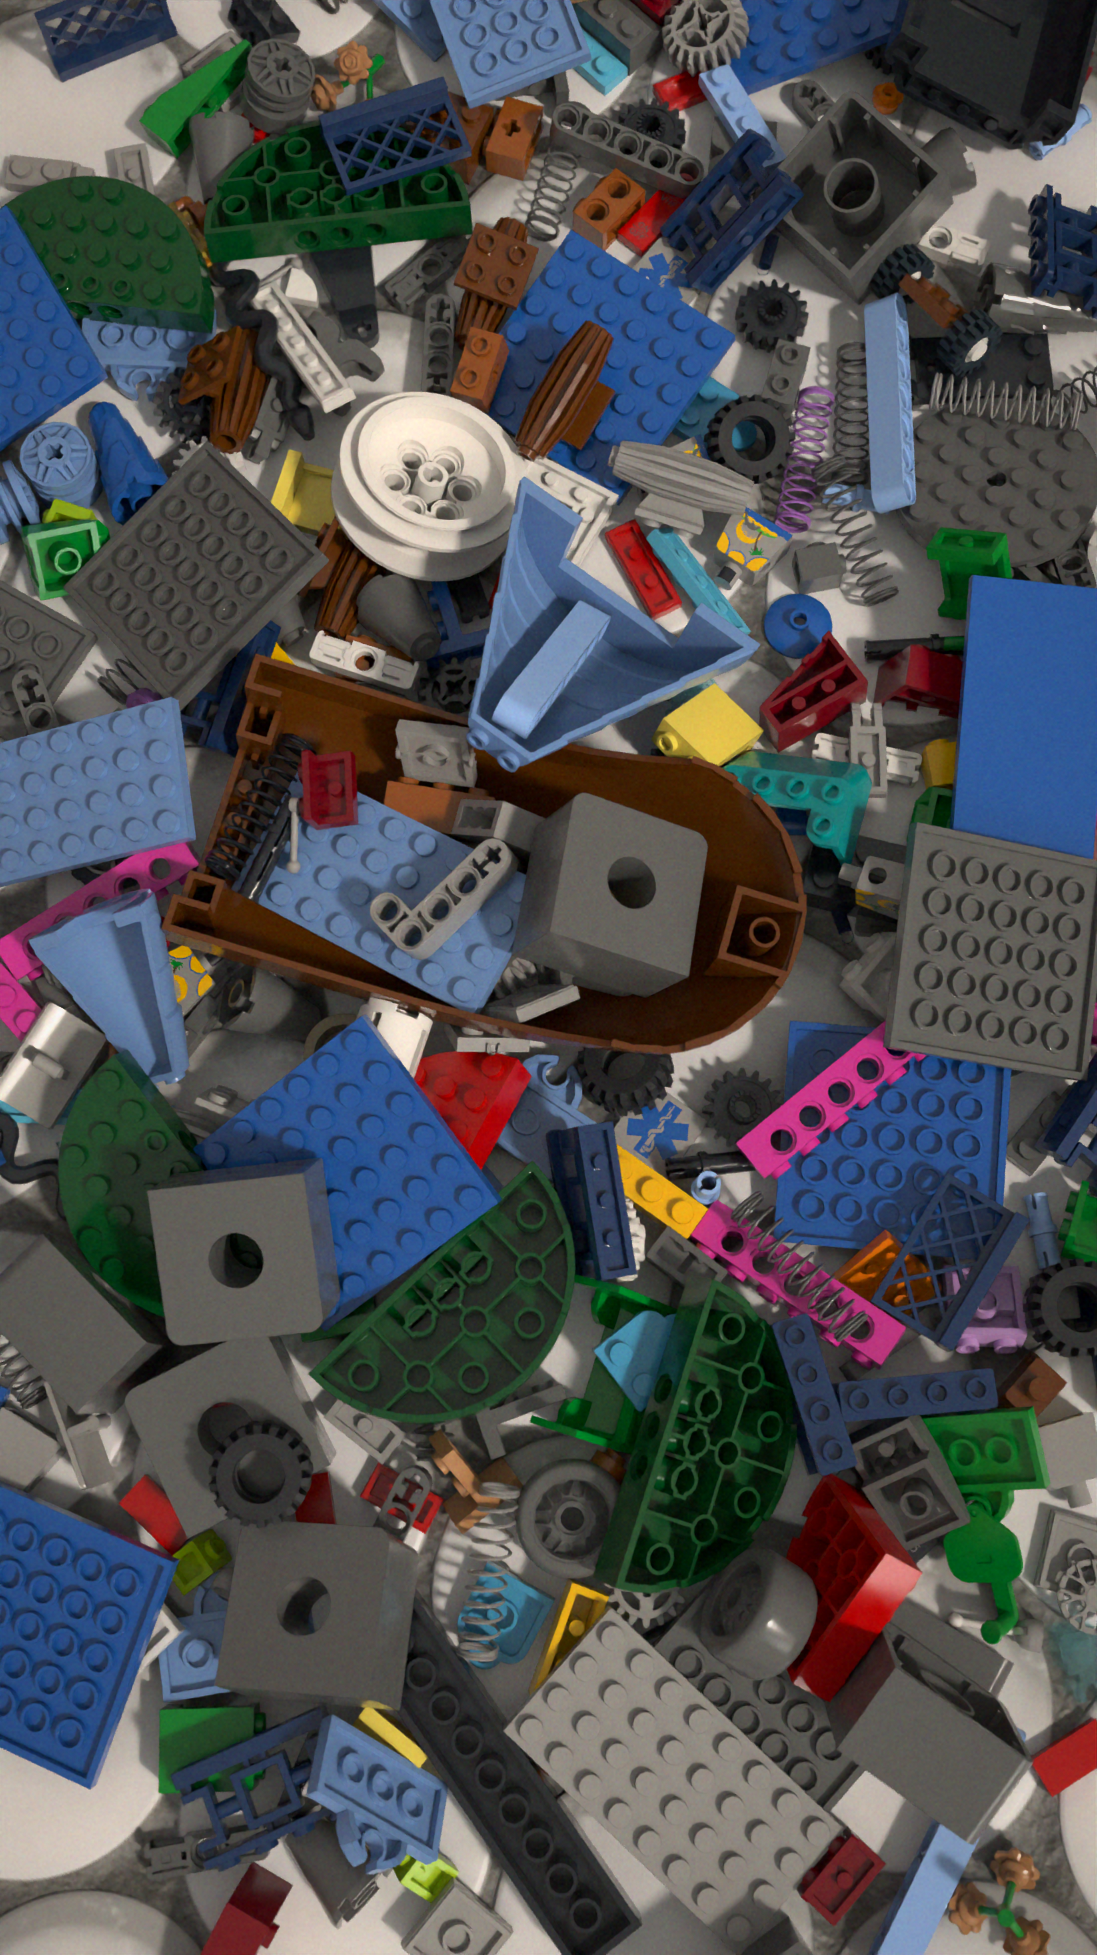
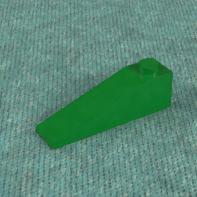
M244 39L161 94L153 104L149 105L139 120L149 138L178 159L191 143L189 134L190 118L204 112L205 119L212 118L215 112L219 110L244 80L247 58L252 49L250 42Z

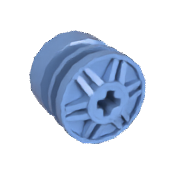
M65 422L47 423L29 433L21 445L20 462L22 469L37 496L46 507L51 508L54 498L84 508L90 507L98 500L104 488L100 478L102 473L88 438L79 428Z
M11 460L3 462L8 478L3 480L0 475V545L10 541L6 525L12 523L21 534V527L24 526L22 519L27 517L31 525L42 524L36 498L25 476L19 472Z

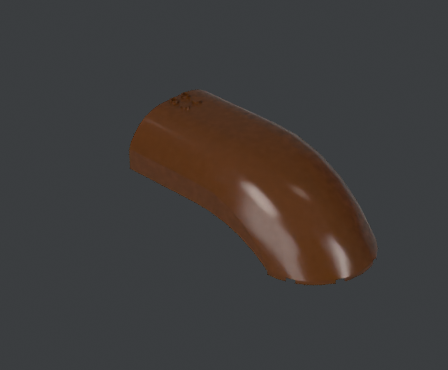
M255 654L244 686L247 704L236 733L239 749L197 872L189 870L181 896L173 893L161 928L167 941L369 1001V998H377L397 1003V1008L418 1016L419 1013H422L431 1020L512 1038L558 1045L631 1053L673 1054L710 1045L736 1032L766 1008L789 977L802 945L807 899L806 895H804L801 878L803 870L792 840L776 813L758 793L754 795L749 789L738 782L737 779L739 777L716 764L693 756L692 759L649 756L568 743L562 749L527 765L519 766L515 772H509L488 752L473 747L474 753H476L475 760L477 761L476 769L478 776L474 788L489 791V797H495L496 801H505L546 819L578 794L589 793L696 831L705 838L708 849L689 977L647 998L634 994L620 997L577 986L579 999L565 1007L560 1006L520 1024L456 1009L236 893L231 889L235 881L226 879L214 872L205 864L204 858H206V855H209L208 852L210 850H219L216 844L217 838H227L223 828L230 825L234 826L231 819L233 814H242L238 804L240 802H249L246 792L248 790H256L253 781L256 778H263L261 773L262 767L271 766L268 757L278 754L276 745L282 743L281 737L284 733H292L303 738L313 746L317 755L351 750L355 754L357 792L384 805L387 782H397L398 777H405L402 761L396 758L398 741L395 729L399 719L469 728L468 718ZM288 740V741H289L290 743H292L293 745H296V746H298V747H300V748L306 750L304 747H302V746L299 745L298 743H296V742H294V741H292V740ZM283 745L279 747V751L283 756L302 763L301 757L295 755ZM273 757L271 759L275 767L295 777L298 771L286 764L281 758ZM264 770L268 779L281 784L287 789L289 788L291 783L278 775L274 770ZM419 781V786L432 788L433 782ZM257 782V786L262 792L268 793L280 801L282 800L284 795L267 782ZM453 785L454 791L468 793V788H473ZM249 794L255 804L268 809L272 813L276 811L277 807L260 794ZM242 805V809L248 816L259 820L266 826L268 825L270 818L261 814L251 805ZM238 816L234 818L241 828L255 834L257 837L260 838L263 834V830L254 826L246 818ZM227 829V833L233 840L244 844L253 851L257 843L244 836L238 830ZM454 839L474 850L480 845L472 841ZM221 840L219 842L227 853L236 856L245 863L250 855L228 841ZM215 852L211 854L224 859L239 872L242 871L243 867L237 865L225 855ZM521 858L526 875L529 860Z

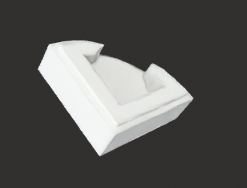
M292 268L285 296L291 304L318 308L319 299L315 283L305 272Z

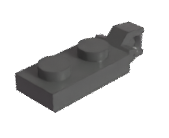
M268 375L264 386L257 419L248 438L254 441L251 444L247 458L257 464L267 460L270 450L275 452L278 446L284 442L290 425L287 418L288 411L282 404L283 380ZM301 384V389H300L299 397H300V394H301V391H302V388H303V384Z
M1076 1082L1069 1085L1061 1096L1053 1091L1049 1097L1044 1098L1007 1144L1006 1158L1028 1176L1033 1175L1047 1157V1155H1044L1034 1147Z

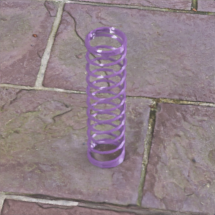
M809 386L799 391L797 401L799 407L795 411L796 420L793 422L792 427L795 434L803 439L795 442L792 441L790 446L794 445L801 451L793 453L786 459L789 461L792 457L799 463L789 465L788 462L786 465L787 468L783 472L785 480L781 482L782 492L778 497L780 504L776 507L777 514L774 517L775 525L790 533H802L810 529L811 519L805 514L812 512L814 509L808 503L816 498V495L810 489H814L818 485L815 484V486L811 487L800 486L791 482L790 479L801 478L815 483L812 475L799 473L793 470L792 467L807 466L813 468L815 467L814 465L823 462L822 457L817 453L823 452L825 446L819 441L827 439L828 435L822 429L830 426L829 421L825 417L832 414L830 407L834 405L835 400L833 393L823 387ZM808 394L827 395L831 401L826 404L810 403L803 399V397ZM803 407L814 410L828 409L829 413L826 415H816L804 410ZM801 409L807 415L799 417V410ZM818 418L824 420L827 424L823 427H815L802 422L801 419ZM799 421L805 427L796 429V423ZM816 430L823 433L824 438H809L800 434L799 431ZM813 442L822 446V449L817 451L807 450L796 443ZM810 454L818 457L820 460L815 463L805 462L794 457V455ZM791 470L796 476L787 478V471ZM788 482L790 485L796 488H789L785 490L784 484ZM804 491L812 494L813 497L803 499L794 497L787 492ZM785 493L794 500L782 502V495ZM800 503L809 506L810 510L799 511L785 504ZM781 506H783L785 509L789 511L779 512V509ZM783 517L798 518L806 523L792 522ZM781 518L783 521H785V522L788 523V524H792V525H795V526H802V527L787 526V525L782 524L781 522H779L778 519Z

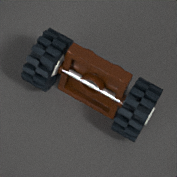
M904 244L903 249L900 247L895 249V254L893 256L889 254L886 257L888 261L885 264L881 263L879 265L880 272L874 274L873 278L875 280L871 282L872 292L879 299L900 293L906 306L907 303L911 305L913 302H916L942 328L947 330L945 332L946 338H941L939 342L941 346L937 348L938 358L957 376L963 377L965 373L967 375L971 374L973 368L976 370L980 368L981 362L983 360L987 361L990 358L988 356L990 352H995L997 349L995 344L1001 341V327L982 309H978V311L973 309L969 313L960 304L957 303L955 305L949 300L950 293L938 283L933 284L929 280L934 276L933 270L935 265L915 244Z

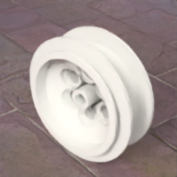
M403 392L385 396L368 404L354 416L347 426L340 445L339 458L331 479V501L336 518L347 537L361 552L377 564L397 574L419 580H459L483 571L503 554L507 545L512 514L514 513L518 484L524 476L527 478V472L522 456L516 452L517 447L510 436L492 418L479 409L446 395L430 392Z

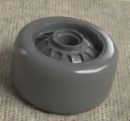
M578 1458L556 1460L537 1470L528 1479L517 1500L519 1506L515 1510L514 1517L518 1541L528 1558L543 1571L557 1577L578 1579L593 1575L621 1486L619 1482L603 1467L591 1461ZM569 1507H576L583 1513L584 1521L577 1529H568L562 1524L561 1515Z
M752 1548L739 1554L720 1573L709 1592L703 1608L701 1636L709 1654L725 1666L751 1680H767L783 1672L804 1648L815 1623L818 1597L812 1578L801 1567L768 1548Z

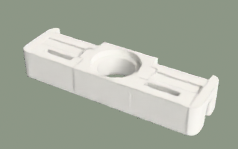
M935 223L915 245L929 259L946 265L948 261L976 270L975 275H977L982 270L991 243L988 240ZM940 237L944 239L946 246L935 248L930 244L929 239Z
M324 631L317 633L309 653L311 661L315 666L407 696L413 693L415 688L414 681L420 675V667L417 661L412 665L410 662L387 656L384 650L354 640L351 645L349 642L328 635L325 636ZM364 655L370 656L375 660L374 666L367 671L359 670L355 666L357 659Z
M818 733L813 742L810 758L849 763L848 738ZM886 747L887 780L904 784L910 783L909 788H913L919 778L918 771L921 766L922 756L919 753Z

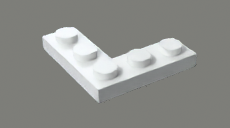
M547 458L543 460L535 459L534 462L525 459L524 464L527 478L583 517L566 556L568 560L579 567L615 508L619 495Z

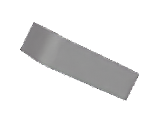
M487 839L472 851L413 910L393 893L386 892L379 894L371 902L370 916L401 950L414 959H426L513 877L517 871V858L501 840ZM496 856L501 858L498 864L492 861ZM481 869L488 874L486 877L479 872ZM470 880H476L475 888L469 893H463L465 884ZM443 906H449V912L446 917L436 920L438 910ZM397 907L398 911L395 917L386 921V914L389 909ZM421 932L422 937L419 943L415 946H409L412 935Z

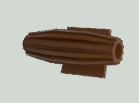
M501 217L493 229L479 223L475 225L453 284L465 290L461 299L454 336L456 343H459V349L462 351L464 350L471 327L495 333L503 321L508 307L517 310L539 248L527 243L528 228L522 222L517 221V219Z
M584 321L557 353L529 401L514 443L518 446L516 452L526 460L534 462L535 459L543 460L559 440L580 451L583 449L616 393L614 389L598 381L614 338L606 329L592 321Z
M238 325L226 332H219L213 339L202 345H195L187 355L188 362L185 374L180 382L181 390L178 397V402L181 405L203 394L212 397L210 404V443L213 444L215 449H219L220 452H227L229 454L238 453L243 449L257 419L266 381V374L258 368L253 357L259 333L252 329H244L242 331Z
M335 515L331 525L324 522L315 546L330 561L301 589L299 596L305 598L309 589H324L314 630L317 632L324 631L325 636L328 635L345 641L347 634L350 635L359 623L357 619L359 608L356 605L359 593L374 577L380 574L384 577L387 569L371 560L350 539L347 540L338 529L339 522Z

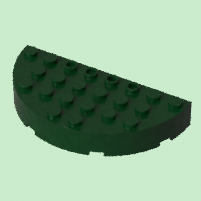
M319 120L287 128L286 135L272 141L267 137L238 157L216 185L217 192L213 200L208 202L204 219V236L211 263L471 235L473 233L471 206L467 189L460 174L456 173L449 163L347 196L328 148H325L322 141ZM398 127L399 130L413 135V132ZM378 131L369 134L366 139L381 145L387 134ZM393 137L388 148L403 154L408 143ZM346 141L335 146L337 150L350 155L355 143ZM414 145L409 157L421 160L427 158L429 151ZM362 147L356 158L372 163L377 153ZM383 155L378 167L390 170L396 167L398 161ZM352 166L347 175L350 182L364 178L367 171Z
M77 176L54 180L36 186L5 204L14 213L74 318H88L94 321L212 334L215 299L211 288L210 272L204 257L182 221L171 208L149 191L115 178Z
M129 1050L113 1055L95 1072L80 1092L71 1109L63 1131L59 1152L58 1176L60 1195L70 1230L80 1250L96 1272L112 1288L134 1304L149 1312L165 1317L147 1191L173 1174L206 1171L208 1169L203 1164L200 1156L193 1150L198 1145V1141ZM231 1233L230 1249L235 1259L248 1268H263V1254L258 1244L247 1235Z
M533 1160L498 1193L502 1198L499 1203L450 1238L308 1373L323 1389L354 1409L379 1419L406 1424H439L478 1414L512 1395L532 1377L553 1349L563 1329L570 1309L575 1280V1251L570 1225L555 1189Z
M688 1275L592 1577L616 1589L637 1593H660V1590L689 1587L720 1572L752 1544L754 1540L751 1537L760 1527L763 1520L769 1521L783 1494L790 1474L797 1438V1424L793 1423L792 1401H795L773 1330L768 1322L760 1318L753 1308L749 1306L750 1303L743 1296L714 1279Z

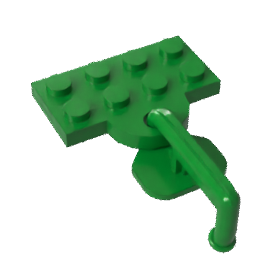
M1034 1407L920 1415L955 1479L971 1518L970 1523L948 1532L944 1538L943 1543L949 1569L957 1579L966 1583L991 1582L998 1617L995 1620H987L982 1624L981 1636L988 1644H997L1018 1623L1019 1612L1012 1581L1023 1570V1559L1018 1538L1000 1521L1010 1513L1014 1503V1490L1046 1489L1051 1484Z

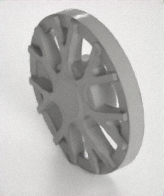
M1083 1559L1070 1565L1061 1575L1057 1586V1602L1062 1615L1074 1628L1084 1633L1097 1635V1625L1096 1628L1085 1626L1088 1612L1097 1613V1559ZM1091 1565L1094 1580L1085 1581L1081 1567ZM1076 1570L1078 1573V1577L1072 1575V1573H1074ZM1069 1578L1081 1584L1077 1594L1065 1590ZM1064 1593L1070 1595V1598L1065 1600ZM1078 1600L1083 1609L1071 1616L1066 1604ZM1081 1616V1623H1078L1075 1619Z

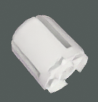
M369 998L368 1003L362 1000L356 1020L362 1015L367 1014L414 1078L433 1024L432 1020L422 1013L418 1014L417 1019L412 1018L410 1013L397 1008V1003L377 998Z

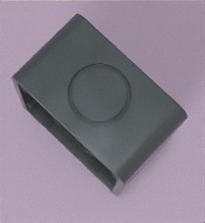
M853 91L846 92L777 167L789 174L791 177L790 181L800 187L804 196L774 228L856 304L860 305L872 292L871 282L875 280L873 276L876 272H880L879 265L881 263L885 264L888 261L886 257L889 254L893 256L895 249L898 247L903 249L904 244H916L951 207L953 197L949 175L944 168L859 93ZM868 190L872 192L869 200L858 208L842 209L838 207L840 201L852 191Z
M578 794L539 823L534 830L512 956L643 998H647L689 977L708 849L705 838L696 831L592 794Z
M322 1157L173 1174L147 1191L168 1337L175 1344L183 1346L313 1332L320 1327L339 1302L340 1287ZM231 1233L247 1235L258 1244L263 1254V1268H248L235 1259L230 1249Z
M43 1232L0 1274V1333L76 1413L114 1414L125 1403L128 1392L147 1381L178 1350L175 1344L136 1304L118 1293L96 1272L79 1246Z
M280 1335L223 1341L130 1390L125 1398L126 1410L188 1539L227 1519L225 1516L227 1511L222 1506L218 1509L214 1502L217 1498L215 1492L210 1493L209 1483L212 1481L211 1475H208L209 1467L213 1463L214 1458L212 1457L215 1451L221 1445L214 1438L209 1428V1414L213 1405L222 1402L234 1403L248 1413L251 1421L265 1422L266 1420H275V1424L282 1425L284 1423L290 1426L289 1430L295 1435L298 1432L303 1437L302 1442L304 1446H308L310 1449L311 1463L313 1462L312 1474L330 1466L337 1453ZM255 1450L245 1455L241 1460L239 1476L243 1485L250 1492L257 1495H270L277 1492L283 1485L285 1470L281 1461L274 1454L264 1450Z
M287 1521L277 1525L270 1523L267 1524L266 1528H257V1524H250L248 1527L243 1526L239 1535L214 1686L252 1698L400 1710L419 1565L417 1551L379 1527ZM329 1593V1615L325 1623L316 1632L310 1634L308 1626L310 1611L319 1598Z
M892 1622L884 1626L871 1644L867 1654L861 1658L848 1676L845 1684L837 1691L830 1702L824 1700L838 1751L971 1845L975 1844L1034 1762L1006 1706L998 1698Z

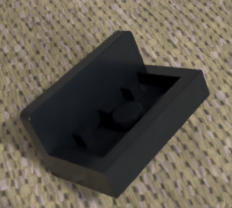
M232 0L227 19L242 39L250 42L252 48L261 41L269 39H280L297 43L301 32L275 0Z

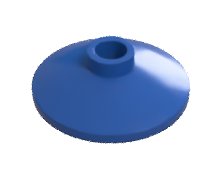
M790 594L778 599L768 609L764 620V633L770 646L779 654L792 659H803L808 653L811 654L822 642V637L828 631L832 633V619L827 608L819 600L805 594ZM802 618L806 623L797 625L793 619Z

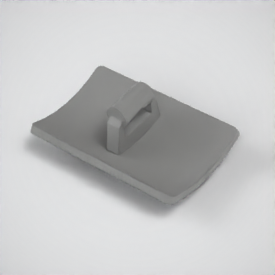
M47 1002L0 1074V1100L32 1118L45 1128L53 1129L109 1041L105 1038V1034L58 1005Z
M43 1380L42 1382L59 1426L56 1430L57 1440L63 1449H67L81 1490L91 1489L112 1482L115 1476L98 1431L106 1429L111 1425L110 1416L108 1414L76 1413L49 1383Z

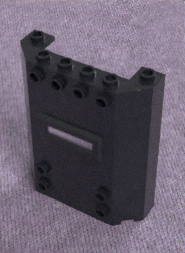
M952 0L899 1L884 53L887 64H891L895 74L894 83L898 92L1009 150L1023 149L1024 143L1042 141L1043 146L1056 145L1075 124L1097 35V0H958L1010 28V35L953 5Z

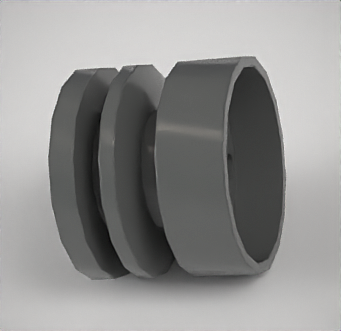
M269 39L261 41L251 49L247 58L245 78L240 93V107L246 119L256 128L267 133L282 135L286 134L287 128L302 124L306 117L310 102L309 98L315 82V66L305 51L287 40Z

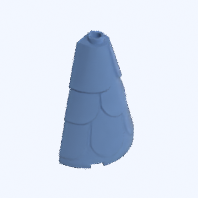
M141 889L113 897L84 909L82 914L76 915L68 921L64 919L29 939L28 941L34 949L35 955L69 991L74 1001L105 1033V1038L119 1053L129 1050L153 1083L164 1081L166 1085H169L186 1076L185 1070L190 1064L182 1005L177 1003L173 967L169 961L166 938L161 929L163 923L153 891Z

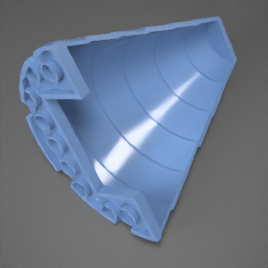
M525 476L519 481L516 492L514 513L510 522L505 556L502 559L497 593L494 596L489 632L486 634L479 678L476 679L468 716L470 731L466 735L468 742L473 747L488 752L509 772H515L519 766L527 765L562 749L570 742L603 730L610 724L633 716L645 708L668 700L680 692L740 667L750 659L761 645L702 602L694 611L680 637L677 638L572 563L566 556L583 517ZM579 600L611 616L608 627L599 643L526 739L491 721L502 696Z

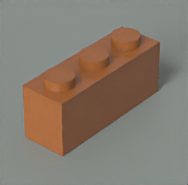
M398 777L397 782H387L384 805L444 835H450L453 839L470 841L451 834L461 799L496 800L495 797H489V791L483 789L468 788V793L454 791V786L446 783L433 782V787L431 788L419 786V780Z

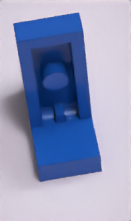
M431 581L432 591L427 592V597L432 612L439 611L441 621L436 622L441 638V645L432 658L425 660L427 667L430 666L435 670L439 669L438 660L440 659L446 665L451 664L452 656H456L458 664L463 663L466 658L470 660L481 658L489 628L462 635L446 581Z

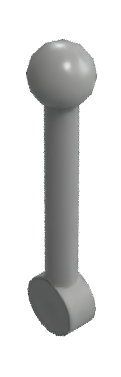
M293 257L290 260V264L261 281L260 288L290 272L292 268L300 270L303 265L302 260L299 257Z
M292 797L289 801L291 838L290 860L286 864V869L292 874L297 873L301 867L297 861L300 798Z

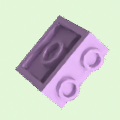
M944 1265L943 1269L953 1267L955 1265ZM1002 1266L955 1346L957 1352L971 1354L977 1352L979 1347H994L995 1353L1011 1354L1016 1352L1017 1348H1022L1027 1337L1025 1312H1023V1297L1018 1266ZM972 1267L962 1269L964 1279ZM952 1271L942 1274L944 1297L956 1294L960 1288L957 1272ZM952 1300L945 1301V1312Z

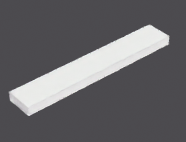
M273 281L259 288L257 295L249 305L253 310L265 309L276 316L279 321L276 344L292 364L325 414L355 399L352 387L277 283Z

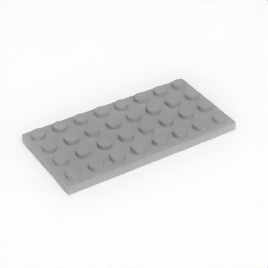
M610 1605L502 1727L503 1731L736 1955H741L803 1881L802 1878L809 1869L818 1863L828 1851L829 1845L844 1831V1828Z

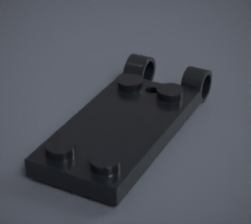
M1048 334L1000 335L1001 341L995 344L997 349L995 352H990L988 355L990 358L987 361L983 360L980 368L977 370L973 368L971 374L967 375L965 373L963 377L955 375L937 356L939 354L937 348L941 346L939 342L941 338L946 337L912 338L909 335L910 360H915L916 381L911 379L912 405L930 404L932 386L937 372L943 375L939 404L942 401L950 375L954 376L952 404H955L961 382L965 376L967 377L966 401H970L975 383L979 378L981 380L980 399L985 398L989 384L993 380L995 382L994 398H999L1002 387L1007 382L1008 399H1013L1017 386L1021 384L1022 401H1027L1033 386L1036 387V401H1041L1045 389L1049 388L1050 392L1054 390ZM931 366L935 370L930 372L928 371L927 367ZM949 390L944 404H949ZM963 390L958 403L963 401Z

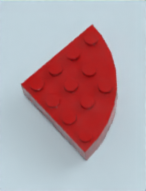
M453 1051L438 1053L420 1059L414 1080L480 1170H482L532 1076L519 1059L499 1053L490 1056L487 1052Z
M833 1474L823 1476L810 1496L802 1513V1516L807 1518L802 1528L799 1539L792 1537L786 1559L809 1574L816 1586L818 1597L817 1615L812 1632L800 1654L786 1670L792 1684L828 1702L832 1700L837 1691L845 1684L850 1673L861 1658L867 1654L873 1641L884 1626L890 1622L894 1612L907 1594L913 1590L917 1580L922 1575V1571L863 1492Z

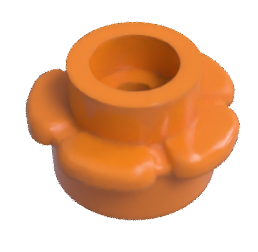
M892 82L878 84L872 92L874 95L872 97L873 106L884 115L894 113L904 99V95L897 91L895 83Z

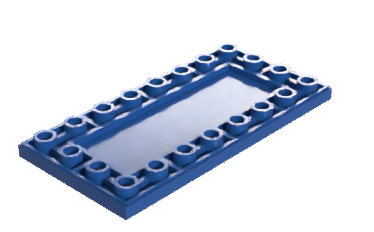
M972 575L969 578L950 829L1093 859L1097 815V588Z

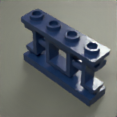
M748 129L737 140L732 148L660 228L661 234L669 238L668 243L670 246L683 252L689 245L695 257L684 268L687 273L686 278L691 286L709 295L716 291L804 196L800 187L790 181L791 177L788 173L777 167L770 175L767 173L762 163L774 150L766 137L752 129ZM750 169L752 175L743 184L740 179ZM761 186L763 192L753 201L751 195ZM735 195L741 207L722 226L716 214ZM704 220L706 226L697 234L695 229ZM714 237L716 243L707 251L705 246Z
M1046 184L1039 195L1035 194L1028 208L1031 223L1028 230V236L1031 237V246L1028 253V258L1031 259V269L1028 280L1031 281V295L1039 297L1045 289L1047 290V296L1053 298L1057 291L1061 289L1083 297V309L1090 311L1092 308V318L1097 320V207L1091 205L1087 212L1083 213L1063 206L1061 194L1055 192L1053 195V186ZM1063 246L1081 252L1082 255L1065 250Z
M270 620L237 654V657H234L225 666L216 695L200 691L192 699L197 701L192 717L185 716L188 704L180 711L183 739L187 727L202 730L199 745L210 751H217L225 756L236 758L239 749L236 733L247 704L244 686L255 654L271 658L281 630L280 626ZM211 705L219 706L213 723L206 721Z
M1097 1052L1089 1063L1087 1081L1076 1082L1034 1146L1044 1155L1053 1157L1056 1163L1063 1166L1072 1167L1077 1158L1081 1159L1092 1169L1086 1181L1090 1182L1089 1192L1096 1197ZM1088 1128L1095 1136L1086 1147L1078 1141Z
M613 1121L547 1132L546 1142L553 1186L565 1211L573 1238L575 1274L588 1278L596 1277V1281L637 1274Z
M804 1313L773 1323L770 1327L773 1330L795 1401H792L793 1423L797 1424L796 1442L807 1475L819 1473L821 1476H825L856 1466L857 1459L809 1315Z
M991 1368L832 1384L844 1422L998 1407L995 1376Z
M326 1704L314 1707L180 1767L170 1775L175 1790H180L183 1805L202 1797L215 1835L202 1840L198 1844L199 1851L203 1853L205 1859L203 1861L205 1871L217 1866L219 1872L225 1871L242 1861L240 1855L253 1849L256 1855L267 1852L279 1845L277 1838L292 1832L294 1838L300 1837L316 1828L315 1821L328 1815L331 1821L337 1820V1813L321 1804L292 1817L291 1812L302 1808L305 1804L299 1784L310 1779L321 1722L323 1718L330 1716ZM317 1728L318 1734L304 1741L311 1761L292 1768L285 1749L269 1755V1749ZM243 1762L244 1767L233 1771L229 1775L236 1795L218 1802L212 1782L195 1788V1782ZM277 1764L290 1801L258 1815L245 1778ZM242 1810L249 1831L266 1825L267 1829L220 1850L217 1849L218 1845L227 1842L231 1837L225 1818Z

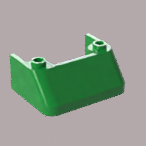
M575 1274V1283L596 1291L591 1302V1314L597 1324L605 1327L600 1342L638 1312L650 1310L658 1312L663 1317L677 1313L678 1309L623 1286L596 1281V1279ZM596 1356L584 1398L570 1397L565 1400L558 1410L556 1423L533 1415L531 1416L530 1423L631 1455L646 1408L641 1412L637 1411Z

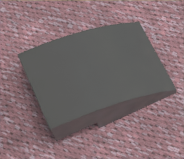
M920 1415L883 1418L849 1434L857 1459L855 1468L864 1480L862 1490L906 1551L970 1523V1515L955 1479Z

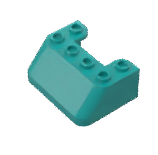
M750 751L740 755L723 767L726 771L739 777L737 781L754 795L758 793L769 806L811 811L806 827V833L810 841L818 847L832 849L841 866L843 863L851 865L872 787L868 771L862 765Z

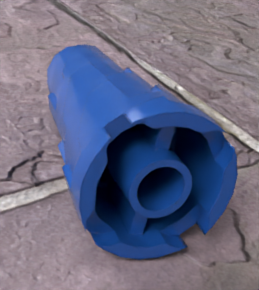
M99 402L89 412L88 425L96 448L94 452L102 473L100 478L108 499L109 510L115 521L124 526L169 480V477L158 459L153 458L141 435L138 437L129 421L123 418L117 406L110 402Z

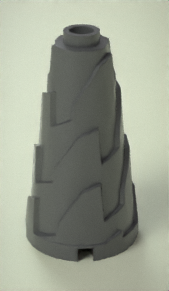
M990 262L986 266L976 291L981 293L980 302L974 301L973 309L977 311L982 309L1001 327L1002 334L1034 335V332L1066 335L1067 332L1097 331V320L1092 318V308L1090 311L1083 309V297L1061 289L1057 291L1053 298L1047 296V290L1045 289L1039 297L1031 295V281L1028 280L1029 274L1004 264Z

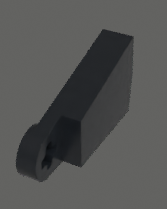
M372 246L308 252L309 260L347 340L357 339L372 349L380 338ZM359 328H365L367 331L366 337L360 336L358 333Z

